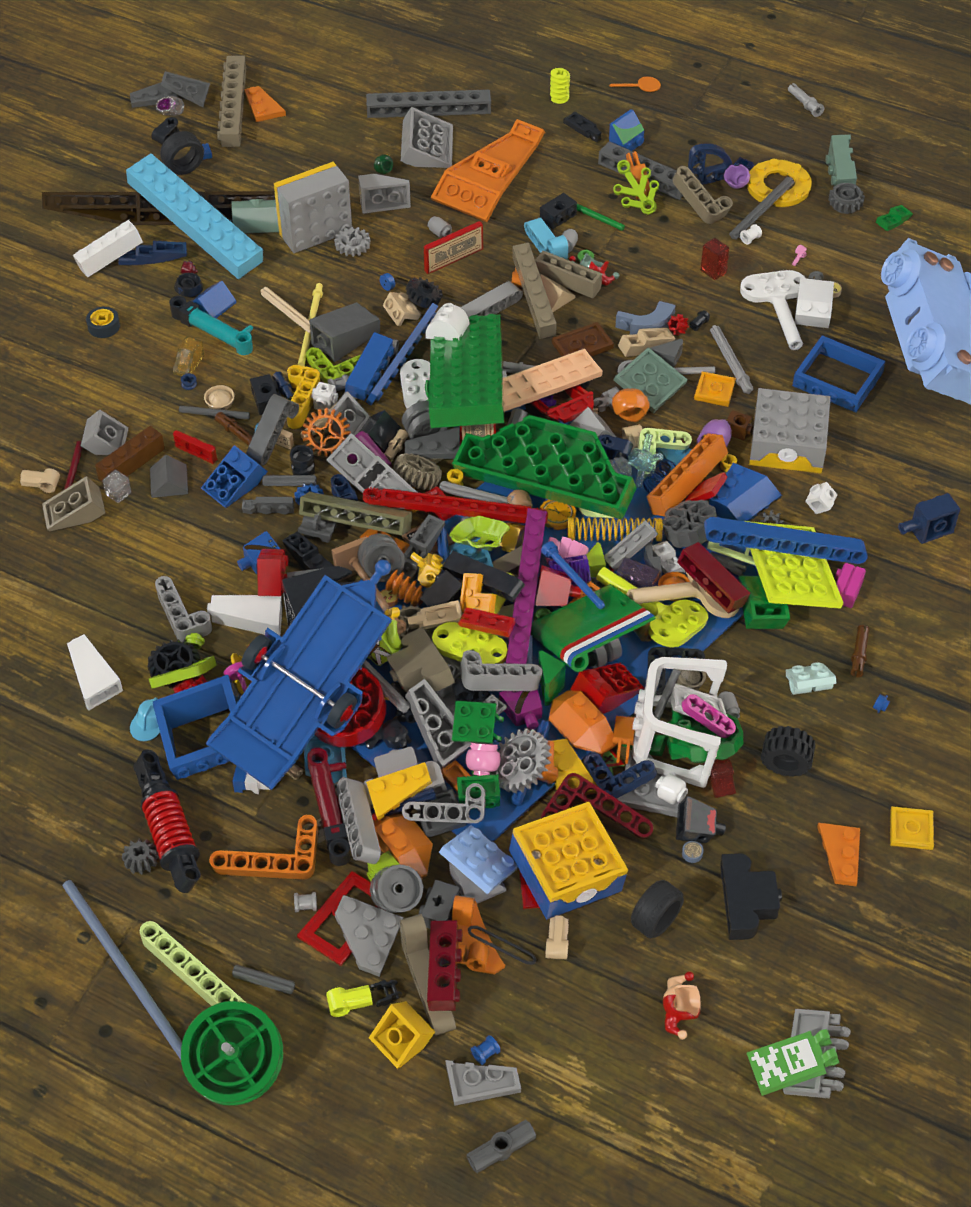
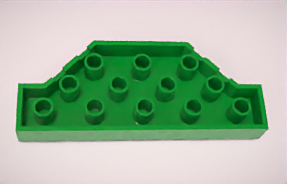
M531 415L524 417L522 421L514 425L511 423L499 429V432L491 436L488 434L480 437L466 433L452 462L454 469L461 470L463 476L513 490H525L531 495L622 520L637 488L633 477L615 473L596 432Z

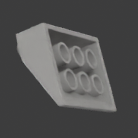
M411 107L403 119L401 161L414 167H451L453 124Z

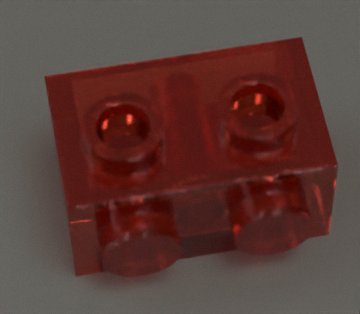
M716 238L704 244L700 271L714 280L724 276L727 272L729 247Z

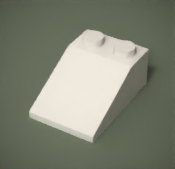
M800 278L795 314L796 325L829 328L834 282Z

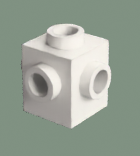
M319 382L317 387L313 388L311 398L314 401V409L324 411L325 408L329 409L337 402L338 393H336L335 385Z
M827 482L816 484L810 489L805 502L815 514L831 509L837 494Z

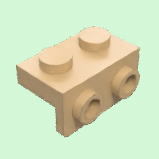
M389 292L383 307L397 326H401L404 319H419L421 314L407 294Z

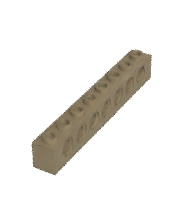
M245 55L227 56L226 62H224L221 91L222 101H220V110L222 111H219V119L221 121H218L220 131H217V138L221 140V147H240L246 80Z

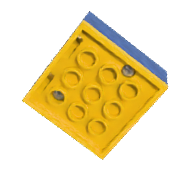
M590 802L513 829L509 851L546 920L622 891L628 868Z

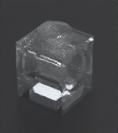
M116 469L102 480L105 494L117 503H120L132 493L128 477Z

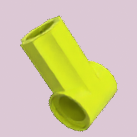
M369 985L348 990L340 987L334 988L326 994L330 1014L333 1017H341L348 1014L350 1010L373 1005Z

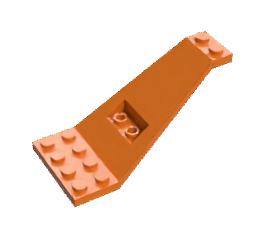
M517 119L508 134L447 168L431 195V199L488 222L502 194L539 145L545 134L544 129Z

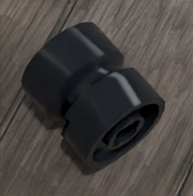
M306 445L295 446L290 451L292 474L314 475L315 462L312 448Z

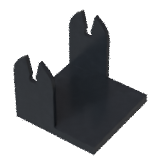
M332 566L283 579L282 587L288 628L324 575L334 581H338L352 574V571L345 567ZM355 581V582H343V583H338V584H340V585L342 586V585H346V584L356 583V581Z

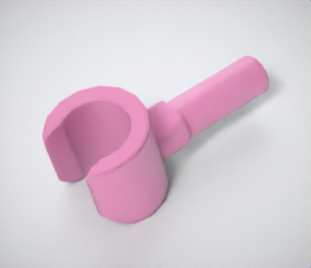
M799 245L795 250V253L798 255L792 263L793 266H796L801 258L806 257V248L802 245Z

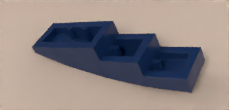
M153 241V246L138 245L136 250H130L119 257V265L155 264L187 256L186 242Z

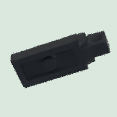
M573 112L563 119L564 124L583 136L590 137L595 142L602 139V132L599 131L597 125L577 112Z

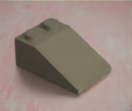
M87 476L42 503L48 531L90 523L105 514L100 487Z

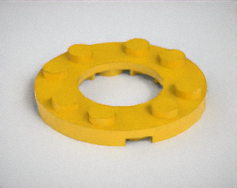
M771 159L758 163L750 170L747 189L752 197L759 202H762L773 191L764 183V178H767L772 173L774 175L779 173L782 176L789 175L795 182L793 188L787 190L773 203L776 204L775 207H789L799 204L808 197L811 190V177L800 164Z

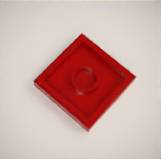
M725 472L700 482L687 496L685 501L708 500L716 496L727 479Z

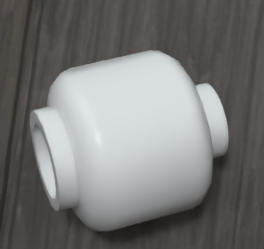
M668 774L665 777L661 776L655 786L658 788L657 796L670 804L680 803L688 791L686 782L673 774Z

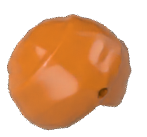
M636 388L622 389L612 399V407L615 414L631 422H638L643 419L650 406L647 396Z

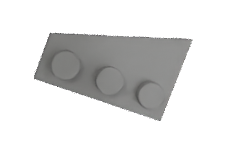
M445 1060L454 1106L521 1092L519 1076L515 1067L489 1065L487 1067L474 1065V1063L466 1062V1064H459Z

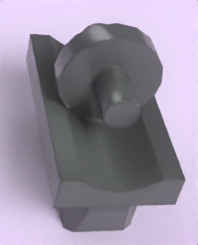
M316 514L314 518L304 516L298 532L303 534L305 538L319 537L322 542L329 543L336 528V523L322 520L319 514Z

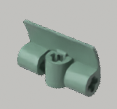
M253 199L249 201H232L233 224L243 233L279 232L276 200Z

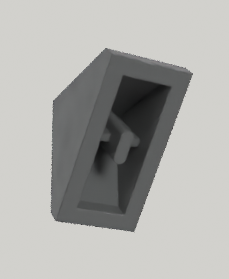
M678 339L651 347L650 349L674 368L682 354L683 340Z

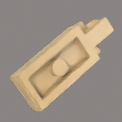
M457 600L423 608L420 612H417L416 616L407 617L410 629L423 627L426 630L447 622H459L462 612L460 603Z

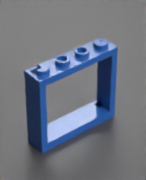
M821 336L795 372L792 386L810 394L830 396L831 403L857 412L883 374L885 361ZM821 353L865 371L870 375L855 395L805 373Z

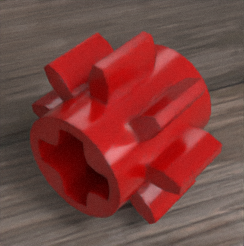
M677 314V317L672 315L669 322H667L669 330L677 336L680 333L686 334L685 331L689 328L688 318H683L682 314Z

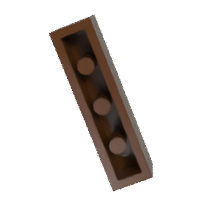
M152 426L137 434L95 464L98 479L107 487L112 488L165 449L162 434Z

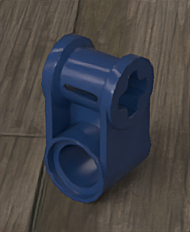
M606 434L599 437L609 460L619 463L628 462L633 449L632 442Z
M336 474L331 478V492L334 497L358 501L354 489L342 474Z

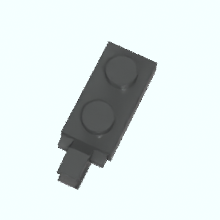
M256 497L255 500H243L242 511L246 514H288L295 511L292 497Z

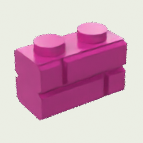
M845 563L842 569L838 568L835 579L837 580L836 585L843 600V606L853 607L865 578L866 570L864 568L855 567L848 563Z

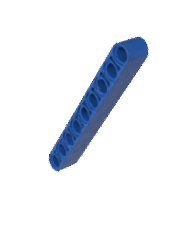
M710 517L704 522L706 538L713 543L861 564L868 558L864 541L861 539L718 517Z

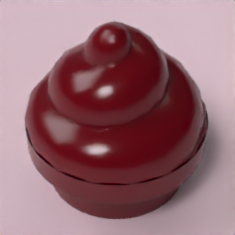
M188 260V262L183 261L180 273L196 274L198 270L193 265V262Z

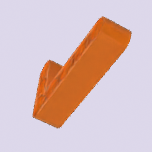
M304 815L299 819L295 855L219 850L211 854L210 864L214 872L220 875L309 879L315 872L319 833L317 821L312 815ZM308 823L314 825L313 828L310 830L303 829V827ZM304 844L312 845L309 850L301 849ZM219 859L225 860L222 866L215 865ZM245 860V866L240 868L236 866L239 861ZM260 862H267V866L265 868H257V865ZM281 863H288V867L286 869H278V866ZM302 864L310 865L306 871L299 870Z

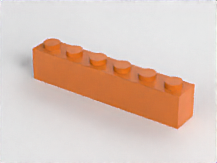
M708 433L646 496L653 515L665 517L667 510L679 505L712 469L728 454L723 435Z

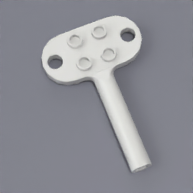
M793 270L753 274L745 277L740 286L742 296L752 302L772 303L789 348L791 350L801 348L803 342L786 300L798 297L799 284L795 282H800V278H805L804 275Z
M414 359L404 363L400 370L404 404L408 409L415 403L428 400L425 393V382L430 380V362L423 359ZM503 371V378L507 377L506 371Z

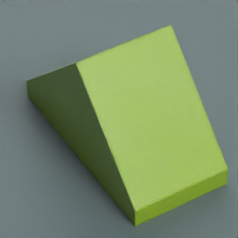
M599 542L586 554L592 578L597 577L599 571L606 567L602 547Z

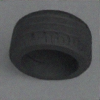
M180 131L172 134L164 141L160 150V157L165 166L175 174H188L201 164L204 157V148L194 134L188 131ZM191 147L184 157L174 160L175 155L181 149Z
M666 880L655 882L645 891L635 905L631 915V924L648 938L660 936L679 914L684 902L683 893Z

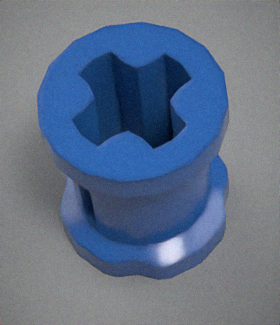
M488 1035L486 1040L477 1047L473 1046L471 1052L476 1061L483 1065L486 1063V1059L494 1053H500V1047L496 1040Z

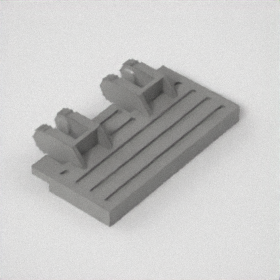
M795 1009L791 1037L811 1031L812 1036H815L823 1029H827L830 1036L849 1037L851 1030L847 1027L833 1026L840 1025V1014H830V1011ZM830 1038L832 1044L822 1046L821 1050L823 1054L832 1048H835V1051L836 1049L845 1050L849 1047V1043L847 1040ZM825 1067L827 1074L783 1088L784 1094L830 1098L831 1091H842L844 1084L841 1081L824 1079V1077L844 1078L845 1071L843 1068Z

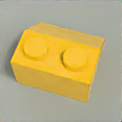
M405 1001L390 1005L369 1036V1039L398 1069L424 1049L435 1031Z

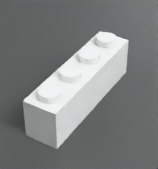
M127 220L79 250L73 257L80 270L89 277L143 241L136 227Z

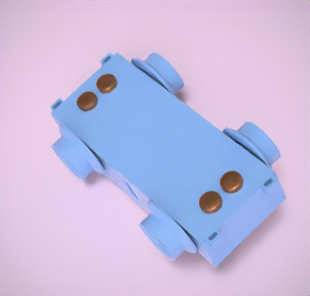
M908 238L897 252H893L888 256L881 272L883 283L888 285L889 292L885 298L909 371L921 375L923 385L928 390H934L942 395L953 397L956 400H961L971 405V273L963 272L961 264L957 261L956 257L949 254L944 256L917 244V241Z

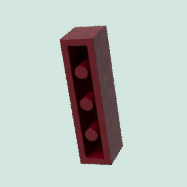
M699 542L682 550L677 563L728 614L745 605L751 593Z

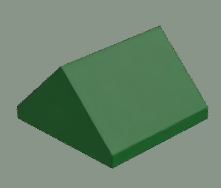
M539 651L538 666L543 670L540 686L544 706H549L552 700L565 687L566 664L544 651Z

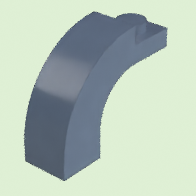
M659 301L652 313L643 316L618 311L616 315V328L630 331V335L637 334L639 329L669 328L667 322H669L672 315L675 316L676 305Z

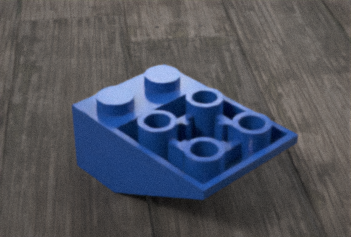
M234 445L201 489L223 507L227 508L256 487L268 471Z

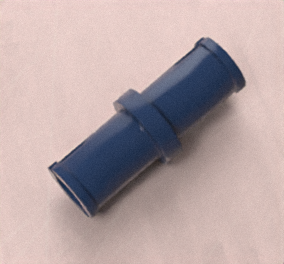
M282 372L274 373L272 379L276 380L278 391L283 394L284 398L291 401L294 395L291 384L286 381Z

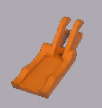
M634 151L632 156L635 165H633L631 155L627 153L626 160L630 163V172L637 183L640 184L641 170L646 167L645 163L640 164L637 152ZM649 179L647 180L644 194L646 196H648L650 191Z
M616 716L613 743L618 744L616 763L620 762L621 744L627 745L625 764H628L630 745L633 746L635 730L632 728L635 717Z

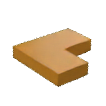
M463 574L460 598L462 613H464L465 608L494 613L496 595L481 593L482 574Z

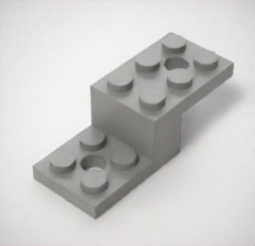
M352 433L327 459L336 470L362 493L364 489H370V487L381 490L385 488L417 492ZM350 454H355L358 457L355 464L348 463L347 457ZM389 507V508L404 510V508Z

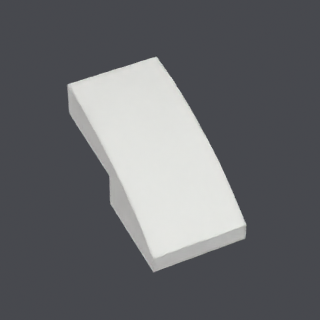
M668 541L652 546L653 556L661 557V569L664 574L668 572L685 573V570L677 563L678 558L676 557L675 549Z

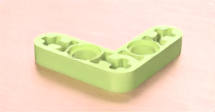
M644 428L640 432L638 439V474L642 478L652 477L656 468V448L686 450L692 441L690 434L683 431ZM645 435H648L650 438L648 444H646ZM667 436L670 441L663 442L660 437ZM649 450L652 455L647 457L643 455L642 451ZM646 462H649V463H648V470H649V472H646V470H645V468H644Z

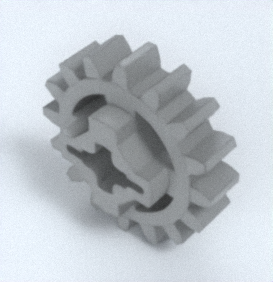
M351 227L349 230L344 228V232L339 231V234L335 235L336 239H334L336 250H340V254L345 253L346 256L352 254V257L355 254L360 256L361 252L366 253V249H369L371 244L369 233H365L364 229L360 231L359 227L356 229Z

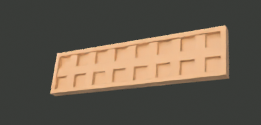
M582 349L504 377V412L601 377L603 371L588 352Z

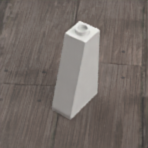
M212 595L211 603H208L207 612L211 615L213 623L264 635L268 627L278 635L281 634V596Z
M84 634L67 643L88 710L93 709L123 691L118 676Z

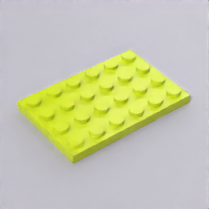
M751 522V523H758V524H764V525H771V526H777V527H784V528H790V529H797V530H804V531L816 532L815 529H814V527L794 526V525H783V524H772V523H761V522ZM750 548L769 603L828 608L842 607L843 600L827 559Z

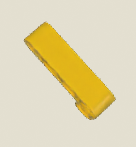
M292 365L287 370L288 381L292 388H296L291 401L299 404V411L295 418L287 417V424L292 429H298L304 424L314 403L313 398H311L312 390L321 381L320 373L317 369Z

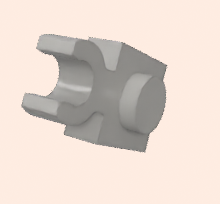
M617 387L602 393V398L594 399V406L600 405L599 412L605 411L608 406L613 409L612 399L620 391Z

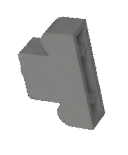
M413 747L391 750L387 754L374 758L378 778L418 765ZM434 761L426 762L432 784L422 791L433 788L436 794L447 791L440 766ZM368 779L363 784L369 807L373 809V803L366 783L373 779Z

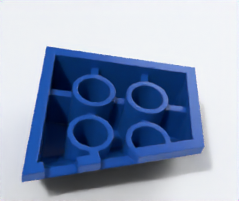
M733 463L726 473V481L716 496L710 498L709 505L715 507L716 514L721 518L750 521L763 508H768L771 502L780 499L781 494L767 476Z

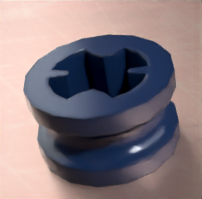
M190 373L184 374L181 377L182 388L185 390L194 389L197 386L196 376Z

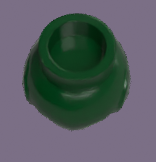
M381 154L375 159L374 169L376 172L386 174L393 169V160L389 155Z

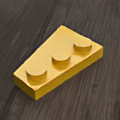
M553 740L554 766L558 769V777L555 781L556 789L559 788L565 777L570 773H577L596 785L568 740ZM576 778L568 781L570 788H577L580 784ZM590 789L585 795L597 794V792ZM561 795V796H559L558 798L561 799V798H567V797L564 796V795Z
M425 762L366 782L378 821L390 810L398 808L404 800L415 796L432 784Z

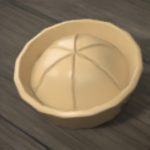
M224 385L211 387L204 394V400L208 407L220 410L229 409L235 397L233 390Z

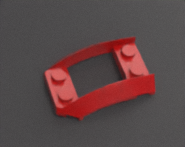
M580 385L565 389V392L572 400L552 409L546 406L540 399L530 403L548 417L562 423H567L576 419L587 407L593 410L594 393L586 391Z

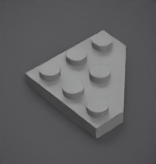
M632 750L629 751V760L625 770L637 764L633 758ZM659 773L651 781L618 798L619 801L630 808L677 817L679 803L670 804L657 796L658 788L655 787L661 776L665 777V775ZM628 777L624 780V783H631L634 778Z
M343 895L336 910L335 918L338 924H340L350 950L353 952L358 968L380 977L399 931L400 920L403 917Z

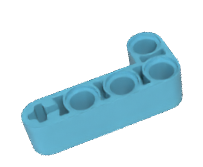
M542 218L524 223L526 234L540 253L546 251L568 260V241L564 235L555 237Z

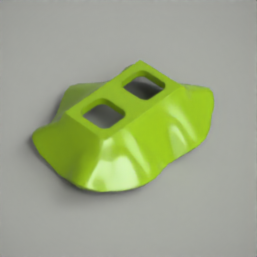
M476 516L458 523L449 536L456 543L492 551L500 545L510 527L499 520ZM474 537L480 538L477 542L470 541ZM488 541H494L492 544H485Z

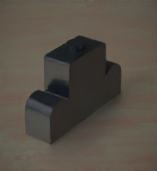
M744 854L721 855L720 871L729 940L752 939L757 933L759 920L777 919L780 909L779 901H782L781 888H777L775 872H750L751 860Z

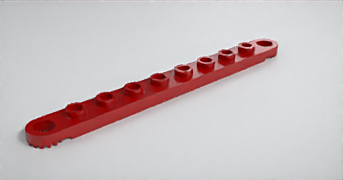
M370 487V489L367 488L363 491V501L367 504L469 517L483 516L499 521L517 523L526 522L528 508L535 509L531 508V506L385 488L381 490ZM548 512L546 513L545 524L548 522Z

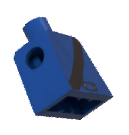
M267 531L244 545V558L237 561L241 571L251 567L257 574V558L261 550L280 549Z

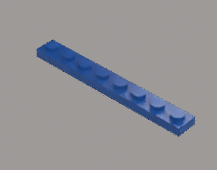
M432 303L365 402L372 405L375 400H380L383 395L382 389L386 390L392 382L389 380L390 377L395 378L399 372L397 367L403 366L407 360L406 354L410 356L415 348L412 345L414 343L418 344L422 338L421 332L425 334L429 326L428 322H431L436 315L435 311L438 308L436 304Z

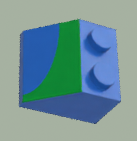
M632 109L610 123L609 132L610 142L630 151L644 142V128Z

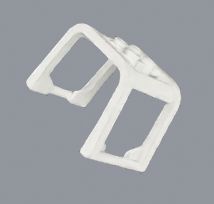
M673 657L655 659L648 669L646 687L644 690L640 689L638 701L640 702H636L634 714H636V718H634L632 728L635 730L632 747L633 758L637 764L644 760H650L654 763L657 773L665 776L673 774L686 783L704 788L711 774L721 737L692 731L660 721L654 717L652 707L657 706L661 695H655L663 668L706 672L711 681H713L709 695L717 697L720 684L723 682L727 669V662L725 660ZM670 698L666 704V707H671ZM655 731L701 746L705 751H709L704 766L698 765L687 770L648 758Z

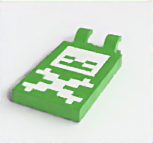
M823 1029L815 1036H812L811 1031L747 1052L761 1095L763 1096L827 1074L825 1067L838 1064L839 1060L835 1048L827 1050L824 1054L821 1050L822 1046L832 1044L828 1030Z

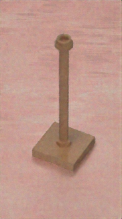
M366 536L332 549L334 566L345 567L352 571V574L338 581L355 574H359L363 581L371 579L358 560L359 546L367 538ZM377 589L376 601L385 612L387 609H391ZM395 618L398 634L404 633L406 623Z

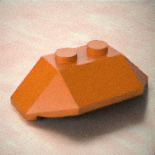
M568 690L552 700L549 721L573 747L602 755L618 745L613 743L614 733L606 717L581 691Z
M392 814L384 816L379 821L374 820L373 823L380 849L384 853L389 851L400 865H406L414 869L421 879L428 875L433 843L417 823L407 820L402 814Z

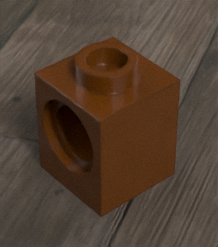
M734 410L731 411L726 420L732 430L731 437L744 441L747 434L750 435L753 430V425L751 424L752 416Z

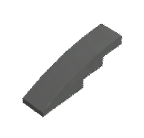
M431 515L426 517L410 539V546L404 553L405 562L400 573L404 572L403 579H406L408 576L411 577L410 584L417 576L420 568L416 562L410 559L411 554L415 552L422 558H426L427 554L433 549L445 525V521Z

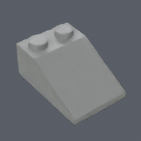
M378 174L358 176L362 213L411 208L409 180Z

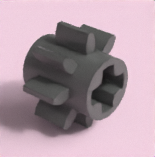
M770 510V515L763 513L765 519L760 522L768 523L767 520L771 517L773 520H776L775 524L783 523L784 520L779 519L781 513L776 515L773 510Z

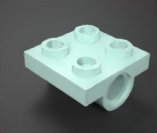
M812 663L811 666L806 667L797 665L793 666L792 669H786V677L789 679L790 690L793 695L812 692V689L814 692L832 689L833 684H836V676L822 663Z

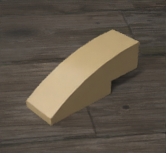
M668 328L639 329L637 334L622 335L618 347L625 357L637 356L648 347L651 348L675 341V337Z

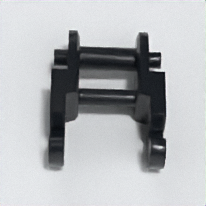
M383 980L370 986L371 991L377 988V990H384L386 998L380 999L375 1003L377 1007H380V1004H383V1006L393 1003V1000L399 999L402 996V992H398L396 987L398 984L397 980H390L389 982ZM392 987L393 993L389 994L387 989Z

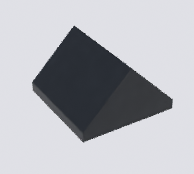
M383 410L370 416L359 432L364 431L380 450L385 453L389 447L388 443L394 439L401 427Z

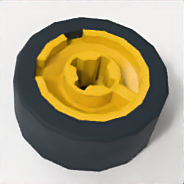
M97 307L87 314L88 331L92 336L107 338L119 331L118 313L113 308Z

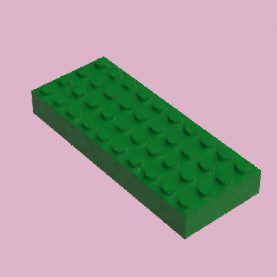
M488 314L486 316L472 315L468 317L469 326L463 336L461 334L459 341L458 338H453V341L445 340L444 337L434 336V339H431L429 384L431 428L504 423L500 315Z

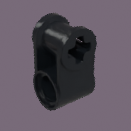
M174 117L166 118L164 122L153 130L152 140L163 144L169 136L180 132L177 127L178 120Z
M461 677L455 679V683L452 684L456 701L483 702L490 696L489 691L466 689Z

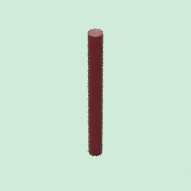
M82 441L76 442L64 490L74 483L83 448L81 446Z

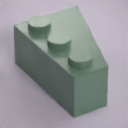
M851 134L831 135L829 153L825 159L826 164L829 165L828 173L831 175V185L837 186L840 183L856 185L855 162L851 160L850 153H853V148H849Z

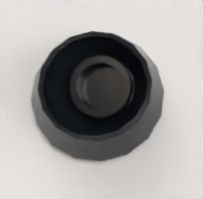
M194 273L179 275L174 285L175 291L184 297L196 296L203 291L204 287L200 277Z

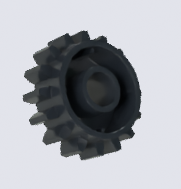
M415 277L413 280L410 279L405 289L407 290L408 298L414 304L424 308H429L432 303L439 305L443 296L442 290L439 289L438 285H434V282H428V279L423 280L421 277H419V280Z

